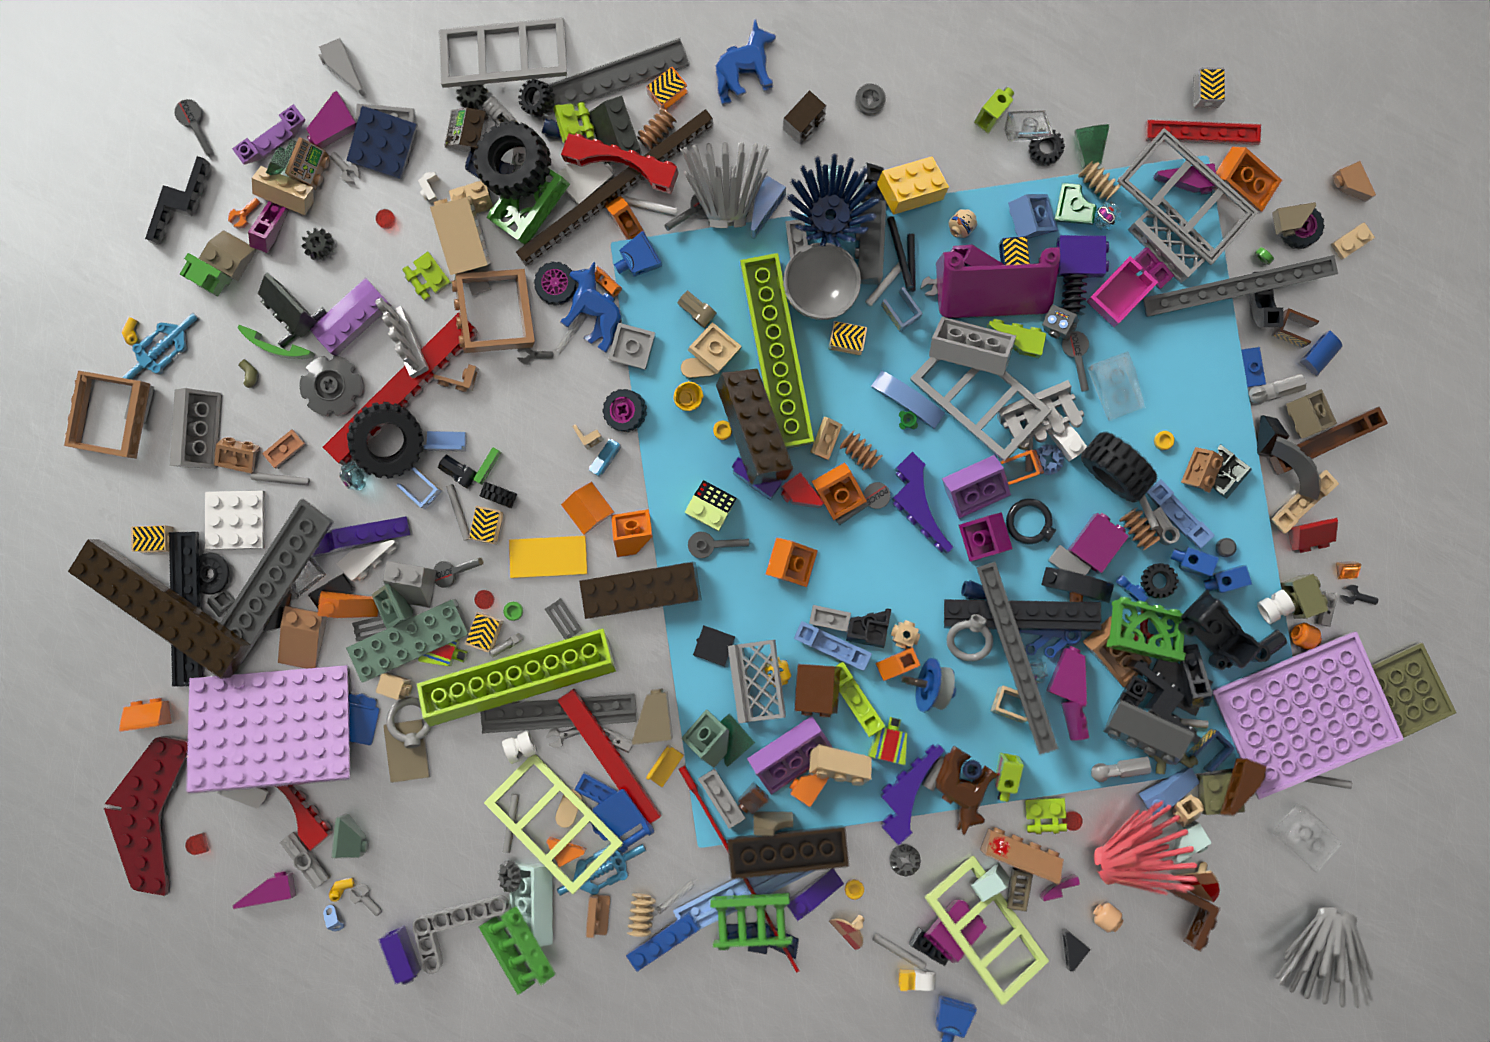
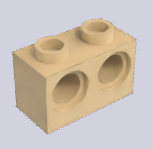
M392 673L381 674L375 693L396 700L404 699L411 693V680Z

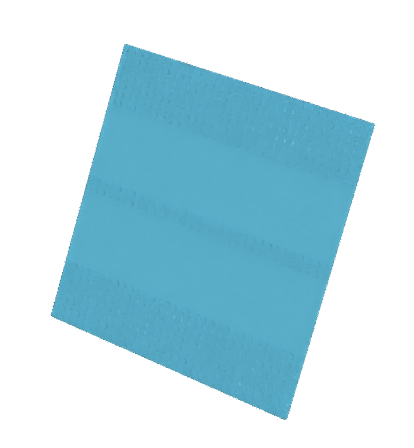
M1197 156L1204 164H1210L1208 156ZM1177 159L1143 164L1129 181L1152 200L1166 184L1154 180L1153 176L1155 173L1161 170L1180 168L1186 160ZM1129 167L1104 170L1103 175L1110 173L1108 180L1115 178L1116 180L1113 184L1115 186L1119 184L1117 182L1118 178ZM1079 174L946 193L941 201L894 215L889 206H886L883 278L881 282L899 262L887 221L888 217L894 216L907 265V234H915L916 291L910 292L906 289L902 272H900L870 307L865 301L879 285L860 284L858 297L852 307L844 314L828 320H815L802 315L790 304L787 298L814 441L824 417L842 424L829 460L810 453L813 444L787 449L794 469L787 480H782V485L801 472L817 493L811 481L845 463L852 472L863 495L866 487L874 482L885 484L890 491V500L885 507L873 509L868 506L841 525L832 519L824 504L820 508L793 505L790 501L787 503L781 496L782 485L772 499L769 500L733 474L732 468L735 460L738 457L741 458L733 433L726 440L717 439L713 433V427L718 421L724 420L729 422L716 387L721 374L758 369L761 377L740 260L778 253L784 281V271L790 261L785 221L797 219L791 216L769 219L755 239L751 237L752 222H746L745 226L736 228L734 226H728V228L711 227L649 236L647 238L658 255L662 267L634 277L629 269L619 274L614 266L616 262L623 259L619 250L632 239L611 243L616 283L622 287L618 294L622 324L656 333L646 370L628 366L631 390L640 394L641 398L645 400V405H647V416H645V421L637 428L657 568L696 562L702 597L700 601L663 607L682 737L706 709L729 730L727 754L714 768L738 806L740 804L738 799L754 782L768 794L769 799L757 811L793 812V827L779 829L776 832L838 825L851 826L882 821L889 814L894 815L895 812L880 796L883 793L881 790L888 783L892 785L897 781L896 776L903 770L907 772L912 767L910 764L919 757L921 759L926 755L925 750L932 744L935 746L939 744L945 750L941 755L943 757L950 753L953 746H956L971 756L969 760H975L980 763L982 769L984 766H987L995 773L1000 752L1019 756L1024 764L1018 791L1016 794H1010L1009 802L1164 779L1186 768L1180 762L1176 765L1166 764V773L1157 774L1155 773L1157 762L1154 758H1150L1144 750L1138 747H1130L1125 741L1113 739L1103 732L1110 713L1125 687L1111 675L1083 643L1094 631H1081L1082 638L1078 644H1067L1063 647L1068 649L1070 646L1081 650L1080 654L1085 656L1087 704L1082 709L1087 719L1088 739L1070 740L1061 702L1069 700L1046 691L1063 648L1056 652L1053 658L1046 657L1044 649L1056 644L1061 639L1058 637H1053L1037 650L1036 654H1027L1033 675L1040 679L1037 687L1058 749L1039 755L1028 721L1021 723L990 711L998 687L1006 686L1017 690L997 629H989L993 637V647L985 658L978 661H964L955 657L947 646V634L951 628H944V599L987 600L966 599L965 596L961 595V589L964 581L972 580L981 584L976 568L996 562L1008 600L1070 602L1069 592L1041 585L1046 567L1059 569L1048 561L1056 548L1061 545L1068 550L1091 517L1096 513H1104L1111 519L1110 522L1115 526L1118 524L1124 528L1127 521L1120 522V518L1137 508L1136 511H1143L1139 501L1129 502L1113 493L1102 482L1098 481L1088 471V468L1084 466V463L1081 461V453L1069 462L1063 455V467L1057 473L1052 475L1041 474L1008 485L1011 493L1010 496L962 518H958L946 493L942 478L993 455L996 456L999 462L1002 459L910 380L930 358L932 337L941 317H943L939 312L938 293L934 296L924 295L932 290L933 285H926L922 289L920 287L926 277L929 276L930 279L937 278L936 261L944 252H951L953 246L974 245L1000 261L998 244L1001 239L1018 237L1015 232L1013 218L1009 212V202L1026 194H1048L1055 218L1062 183L1081 184L1084 199L1097 206L1093 225L1056 222L1057 231L1027 239L1030 264H1038L1039 257L1045 249L1057 247V239L1060 235L1106 236V242H1109V252L1106 253V260L1109 261V271L1102 278L1088 277L1082 279V282L1087 283V286L1081 289L1086 290L1087 293L1081 294V297L1086 298L1087 301L1129 256L1135 258L1145 248L1128 229L1148 209L1123 186H1120L1107 201V198L1100 200L1101 192L1095 194L1096 187L1089 188L1091 181L1084 183L1083 181L1086 176L1079 178ZM1173 186L1163 198L1189 222L1215 190H1212V193L1202 195L1201 192L1193 193ZM1217 202L1193 227L1214 249L1223 240ZM1159 204L1158 207L1166 213V209ZM1105 206L1109 212L1114 213L1115 223L1112 225L1104 221L1097 213L1098 208ZM961 209L972 211L977 218L976 228L966 238L953 236L949 228V220ZM826 216L829 220L835 219L833 216ZM1144 218L1142 220L1147 226L1154 227L1153 218ZM1157 218L1158 227H1166V225L1159 218ZM857 224V225H854V226H850V227H860V224ZM806 231L807 236L815 233ZM1158 231V237L1161 240H1167V231ZM1171 232V241H1180V237ZM844 233L854 238L856 236V233ZM822 238L819 240H807L808 245L821 243ZM837 238L842 245L841 248L853 257L858 267V259H855V248H859V241L850 242ZM1171 245V250L1175 254H1180V245ZM1184 245V254L1193 255V249L1189 245ZM1225 250L1212 265L1205 260L1182 283L1173 277L1161 289L1154 286L1145 297L1229 279ZM1185 258V264L1190 269L1194 266L1193 258ZM1139 271L1136 275L1139 277L1142 272ZM1057 277L1053 305L1060 308L1064 307L1061 304V301L1065 299L1062 297V293L1065 292L1062 286L1066 284L1063 282L1064 277ZM904 287L923 314L920 319L899 332L882 308L881 303L886 299L902 323L911 319L915 315L899 294L900 289ZM687 290L702 303L705 302L717 312L705 328L694 321L692 316L677 304L680 297ZM1233 298L1146 317L1142 299L1115 327L1108 323L1086 301L1080 302V304L1086 306L1085 309L1080 310V312L1085 314L1077 316L1079 322L1075 331L1083 333L1089 341V348L1082 356L1089 388L1088 391L1081 392L1075 359L1067 356L1062 349L1063 338H1053L1048 334L1049 332L1044 331L1042 324L1046 314L949 318L987 328L989 321L998 319L1004 321V324L1007 325L1017 323L1023 325V328L1026 329L1031 327L1042 329V332L1046 333L1042 356L1035 358L1021 355L1013 349L1006 372L1032 394L1068 380L1071 384V395L1074 394L1075 396L1073 402L1078 411L1082 410L1084 413L1082 425L1078 428L1072 426V428L1078 433L1086 446L1102 432H1109V434L1112 433L1116 437L1121 438L1145 457L1148 463L1153 466V469L1156 470L1157 481L1155 484L1161 479L1199 522L1202 521L1215 535L1200 549L1179 531L1180 537L1175 543L1163 545L1160 541H1157L1143 550L1144 547L1137 548L1139 540H1132L1135 534H1128L1131 527L1124 528L1126 530L1125 533L1129 537L1105 570L1097 574L1090 569L1086 574L1087 576L1114 584L1110 603L1092 600L1083 596V602H1101V624L1112 616V601L1119 600V597L1131 598V601L1136 602L1115 581L1123 575L1132 585H1139L1144 588L1140 583L1142 582L1141 575L1144 574L1143 571L1148 566L1159 563L1170 565V568H1174V573L1178 575L1176 577L1179 580V583L1176 584L1178 587L1172 595L1166 598H1152L1146 592L1145 595L1148 599L1145 602L1149 606H1164L1166 610L1177 609L1183 614L1205 591L1203 581L1208 580L1180 569L1181 563L1170 559L1174 548L1185 552L1189 547L1219 558L1213 573L1240 565H1247L1252 585L1219 593L1216 589L1209 593L1214 598L1219 599L1229 609V614L1237 621L1241 629L1253 636L1257 642H1260L1275 630H1279L1287 639V644L1271 655L1270 659L1266 662L1250 661L1244 668L1232 665L1230 668L1226 667L1224 670H1219L1209 664L1208 660L1212 653L1195 635L1189 637L1184 634L1183 646L1198 644L1207 677L1213 681L1211 690L1293 657L1286 616L1281 615L1280 620L1273 624H1268L1257 607L1258 602L1265 598L1271 599L1272 594L1280 591L1281 584L1259 453H1257V441ZM834 321L867 328L864 348L860 356L828 349ZM712 322L742 346L727 365L714 376L687 378L681 372V364L684 360L696 358L688 351V348ZM939 360L922 379L944 397L971 367ZM980 370L950 403L976 425L1011 386L998 375ZM881 371L905 383L945 412L935 429L918 419V416L916 417V422L918 423L916 429L905 428L903 430L899 427V413L901 411H910L871 387ZM695 382L701 387L704 397L698 408L692 411H682L675 405L673 395L675 389L681 383ZM1017 392L1004 406L1024 399V397ZM1062 406L1055 408L1063 418L1067 417ZM997 414L982 429L984 433L1003 449L1011 443V439H1014L1009 428L1004 429L1003 423L1000 424ZM1025 421L1020 423L1023 429L1025 428ZM853 431V435L861 434L859 441L866 439L864 446L872 445L870 451L877 449L876 457L881 454L883 455L871 469L868 468L863 471L864 463L857 465L858 458L851 459L853 453L845 454L847 447L840 449L841 443ZM1161 431L1172 433L1175 440L1174 445L1168 450H1159L1154 444V437L1157 433ZM1048 433L1047 439L1044 442H1038L1033 437V450H1037L1046 444L1057 447ZM1221 444L1251 467L1252 470L1227 499L1214 488L1208 493L1200 488L1184 485L1181 481L1195 447L1218 453V447ZM1017 448L1010 457L1024 453L1025 450ZM912 452L926 464L923 468L926 499L938 528L953 546L948 553L944 551L940 553L934 547L935 542L931 538L926 539L920 533L921 528L917 524L912 525L906 518L908 515L903 510L901 512L898 511L893 505L894 501L892 498L907 484L906 481L902 482L895 475L897 472L894 469ZM1051 453L1049 456H1047V457H1046V456H1042V457H1044V459H1046V465H1045V467H1046L1050 462L1056 463V462H1054V460L1051 459V458H1052V453ZM1025 457L1001 464L1004 468L1007 482L1036 472L1034 464L1033 472L1025 471ZM703 480L737 498L719 532L685 514V510ZM1146 493L1145 496L1153 512L1158 507ZM1023 499L1039 500L1049 508L1053 519L1052 527L1056 529L1049 542L1043 540L1036 544H1023L1016 541L1008 532L1012 550L969 562L959 528L960 524L1002 512L1006 525L1009 509L1016 502ZM1033 506L1021 508L1014 517V526L1023 536H1036L1045 525L1043 513ZM1143 511L1142 515L1140 516V518H1141V517H1146L1144 511ZM701 531L710 534L714 540L749 539V546L714 548L712 554L708 557L697 558L690 553L688 540L694 533ZM1169 531L1165 532L1166 539L1171 541L1173 538L1172 533ZM776 537L818 550L807 587L766 575ZM1230 538L1234 540L1237 548L1232 556L1222 557L1217 553L1216 544L1220 539ZM1189 558V562L1195 564V560ZM1160 573L1154 575L1153 585L1156 588H1163L1166 585V577ZM1227 577L1222 578V584H1227ZM813 605L851 613L850 618L863 617L872 612L875 614L889 608L891 609L884 648L846 641L848 630L845 632L817 625L812 626L872 653L865 671L845 662L844 664L886 728L888 727L890 717L901 719L899 731L907 733L905 765L872 757L871 779L862 786H855L851 782H837L833 778H829L811 807L790 794L792 789L789 787L793 781L771 795L756 775L747 758L811 717L801 715V711H795L798 664L837 666L843 662L794 639L801 621L809 624ZM1124 609L1122 618L1126 623H1129L1125 618V614L1131 616V612L1128 609ZM1148 619L1149 633L1158 635L1159 632ZM1168 619V626L1173 625L1171 629L1167 630L1168 634L1174 632L1175 623ZM905 620L915 623V628L919 629L920 638L917 645L913 644V649L920 666L883 681L875 663L905 650L896 646V642L892 640L891 632L894 625H898L899 622L904 623ZM703 625L735 636L732 645L767 640L776 641L777 656L780 660L788 662L791 672L788 684L782 686L785 718L738 723L729 656L725 666L693 655L697 645L696 639L699 638ZM962 629L955 635L954 642L960 651L974 654L984 648L985 637L981 632ZM905 631L903 633V637L906 639L909 638L910 633L908 631ZM1070 632L1068 634L1069 638L1073 639L1075 637V633ZM1020 633L1024 648L1027 644H1032L1043 636ZM1171 637L1170 640L1173 647V637ZM1158 638L1155 641L1158 647L1160 646V643L1158 641H1161V638ZM770 644L764 645L760 651L766 657L771 653ZM1029 646L1028 652L1033 653L1034 647ZM750 647L744 648L745 656L750 660L755 652ZM1051 648L1047 650L1049 656L1053 655V649ZM1261 650L1257 653L1258 658L1261 657ZM759 655L753 661L759 668L765 662ZM1149 657L1152 660V663L1149 664V669L1152 670L1157 659ZM930 658H935L938 660L940 667H949L954 670L956 695L954 698H951L948 706L943 710L932 707L927 712H921L916 704V686L907 685L905 682H901L902 676L918 679L924 663ZM750 665L747 669V675L753 679L758 671ZM760 674L755 682L763 688L767 679ZM1139 674L1136 676L1146 682V680ZM771 684L766 689L772 696L777 692L776 687ZM752 685L750 695L756 698L760 690ZM840 692L837 714H831V717H820V713L813 712L812 717L833 748L868 756L867 754L875 734L871 737L867 735ZM1147 692L1144 700L1139 703L1138 708L1148 712L1145 707L1154 694ZM763 693L758 701L766 707L771 699ZM1003 693L999 708L1026 718L1021 700ZM1212 697L1209 706L1200 707L1196 716L1178 707L1172 712L1180 718L1208 721V728L1193 727L1197 730L1196 734L1200 738L1210 729L1218 730L1235 747L1214 697ZM773 702L768 710L774 715L780 714L779 706ZM756 704L752 708L753 717L760 716L763 711ZM1216 738L1196 756L1198 764L1192 768L1195 774L1207 772L1203 768L1224 748ZM683 741L686 768L695 784L698 785V793L726 842L727 837L754 835V814L750 812L745 813L741 808L740 810L746 819L730 829L727 827L698 778L714 768L702 760ZM1193 743L1189 744L1185 752V754L1188 757H1190L1191 755H1189L1187 752L1195 745ZM1235 749L1214 771L1234 768L1236 759L1240 758L1237 750ZM1148 757L1150 761V774L1120 778V776L1110 777L1104 782H1097L1091 775L1092 767L1098 763L1112 765L1117 764L1118 761ZM968 766V772L972 771L973 766ZM961 768L960 779L973 782L974 780L968 779L964 776ZM808 770V771H806L805 773H803V774L800 775V776L808 775V774H811V773H809V770ZM995 778L989 783L980 806L1005 802L997 799L999 790L995 786ZM921 782L915 796L911 816L957 810L958 804L954 801L952 804L942 799L944 794L937 787L932 791L923 786ZM690 791L698 847L723 845L697 797Z

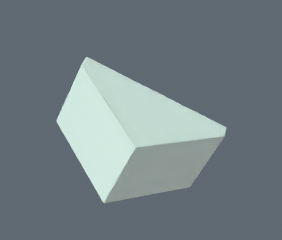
M997 863L973 883L971 887L980 900L984 902L1006 889L1010 878L1000 863Z

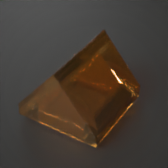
M1356 561L1336 562L1337 578H1357L1362 566L1361 563Z

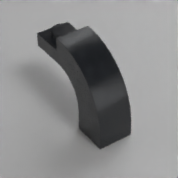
M1274 289L1250 294L1251 310L1256 325L1260 328L1283 327V307L1276 306Z
M1046 567L1041 584L1045 587L1075 593L1106 603H1110L1114 584L1107 581L1051 567Z

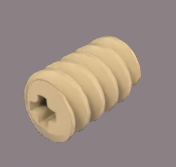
M1091 162L1082 170L1078 177L1086 176L1083 182L1091 181L1089 188L1096 187L1094 193L1098 194L1101 192L1099 199L1107 198V201L1121 185L1117 184L1114 186L1113 184L1116 179L1108 180L1110 173L1103 175L1105 168L1103 167L1098 170L1097 168L1100 163L1092 164Z
M632 893V896L636 897L637 900L631 901V904L635 905L636 908L630 909V912L634 913L635 916L629 917L630 920L634 921V924H628V927L633 929V931L627 932V934L638 937L649 936L652 931L648 928H651L653 923L648 920H652L654 917L650 912L655 910L652 904H655L656 900L650 895Z

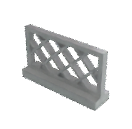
M1164 198L1157 204V206L1161 204L1166 209V214L1170 218L1176 219L1182 228L1188 223ZM1147 210L1128 230L1145 247H1148L1160 262H1164L1174 277L1182 283L1205 259L1197 255L1195 250H1193V255L1184 254V245L1188 244L1181 238L1180 241H1171V232L1173 231L1168 226L1158 227L1157 217L1154 214H1150V210ZM1144 218H1153L1154 227L1147 226L1142 220ZM1192 228L1189 233L1211 253L1214 248ZM1158 231H1167V240H1161L1158 237ZM1171 245H1180V254H1175L1171 250ZM1185 258H1193L1194 266L1191 269L1185 264Z
M767 640L728 646L738 723L785 718L786 713L776 641ZM770 644L771 653L766 657L760 651L764 645ZM745 647H750L755 652L750 660L745 656ZM757 655L765 660L761 668L753 663ZM768 663L774 669L771 677L763 671ZM750 665L758 671L753 679L747 675V669ZM760 674L768 679L763 688L755 682ZM770 683L776 686L777 692L774 696L766 691ZM752 685L760 690L756 698L750 695ZM763 693L771 699L766 707L758 701ZM773 702L779 706L780 714L774 715L768 710ZM755 704L763 710L758 717H753L752 708Z

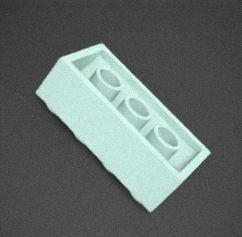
M517 864L521 873V882L515 892H510V909L517 906L539 946L553 944V874L544 864Z

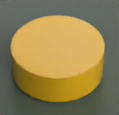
M722 420L714 425L713 433L717 439L726 440L732 435L729 422Z
M1161 431L1154 437V444L1159 450H1168L1174 445V436L1169 431Z
M852 879L846 883L844 889L848 898L857 900L863 896L864 886L859 880Z

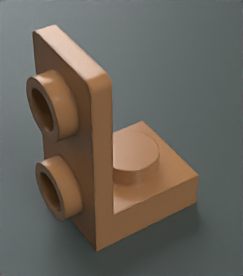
M469 364L462 374L464 382L435 374L433 378L438 381V385L448 387L450 384L456 386L455 389L462 392H467V389L473 391L479 369Z

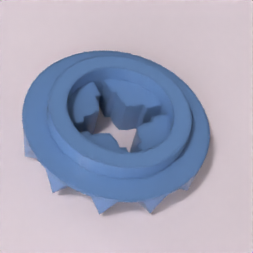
M1046 444L1036 450L1044 471L1043 474H1055L1063 467L1064 457L1062 451L1055 445ZM1052 453V458H1051V459L1054 460V462H1056V463L1050 462V463L1045 467V465H1046V459H1044V457H1042V456H1046V457H1047V456H1049V455Z

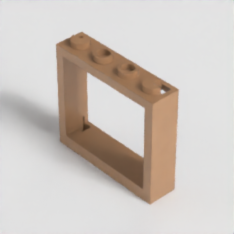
M525 269L455 274V279L452 281V292H456L457 299H454V308L459 313V317H456L457 329H461L462 336H459L460 347H463L464 353L533 348L535 341ZM516 279L523 338L470 342L463 283Z
M78 370L74 394L71 398L72 405L68 415V427L65 433L64 446L137 459L150 383ZM92 380L132 386L121 450L81 443Z

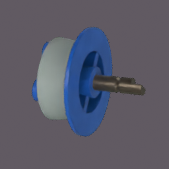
M930 658L924 663L918 679L902 676L901 682H905L907 685L916 686V704L921 712H927L932 707L943 710L948 706L951 698H954L956 695L954 670L949 667H940L938 660L935 658Z

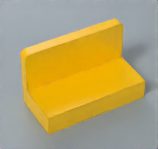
M668 744L646 779H650L663 787L684 754Z

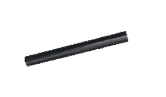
M891 216L887 218L906 289H911L914 287L895 218Z

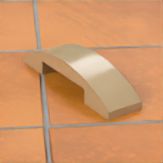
M1327 470L1319 474V477H1321V491L1318 500L1300 495L1298 492L1271 519L1283 534H1286L1320 499L1327 496L1339 485Z

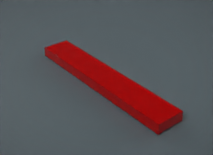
M1148 120L1146 124V140H1153L1165 128L1180 142L1253 145L1261 143V124Z

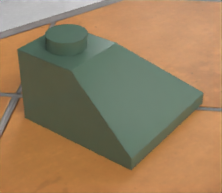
M389 584L382 586L372 594L386 629L414 617L412 607L407 603L406 599Z
M706 709L681 739L702 760L714 768L727 754L729 730Z
M349 814L336 818L331 858H356L363 856L364 852H367L368 841H365L366 835Z

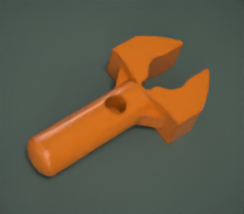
M254 198L241 211H236L233 208L229 212L228 221L232 223L235 218L240 217L239 222L234 227H246L249 224L246 221L247 215L260 204V201Z

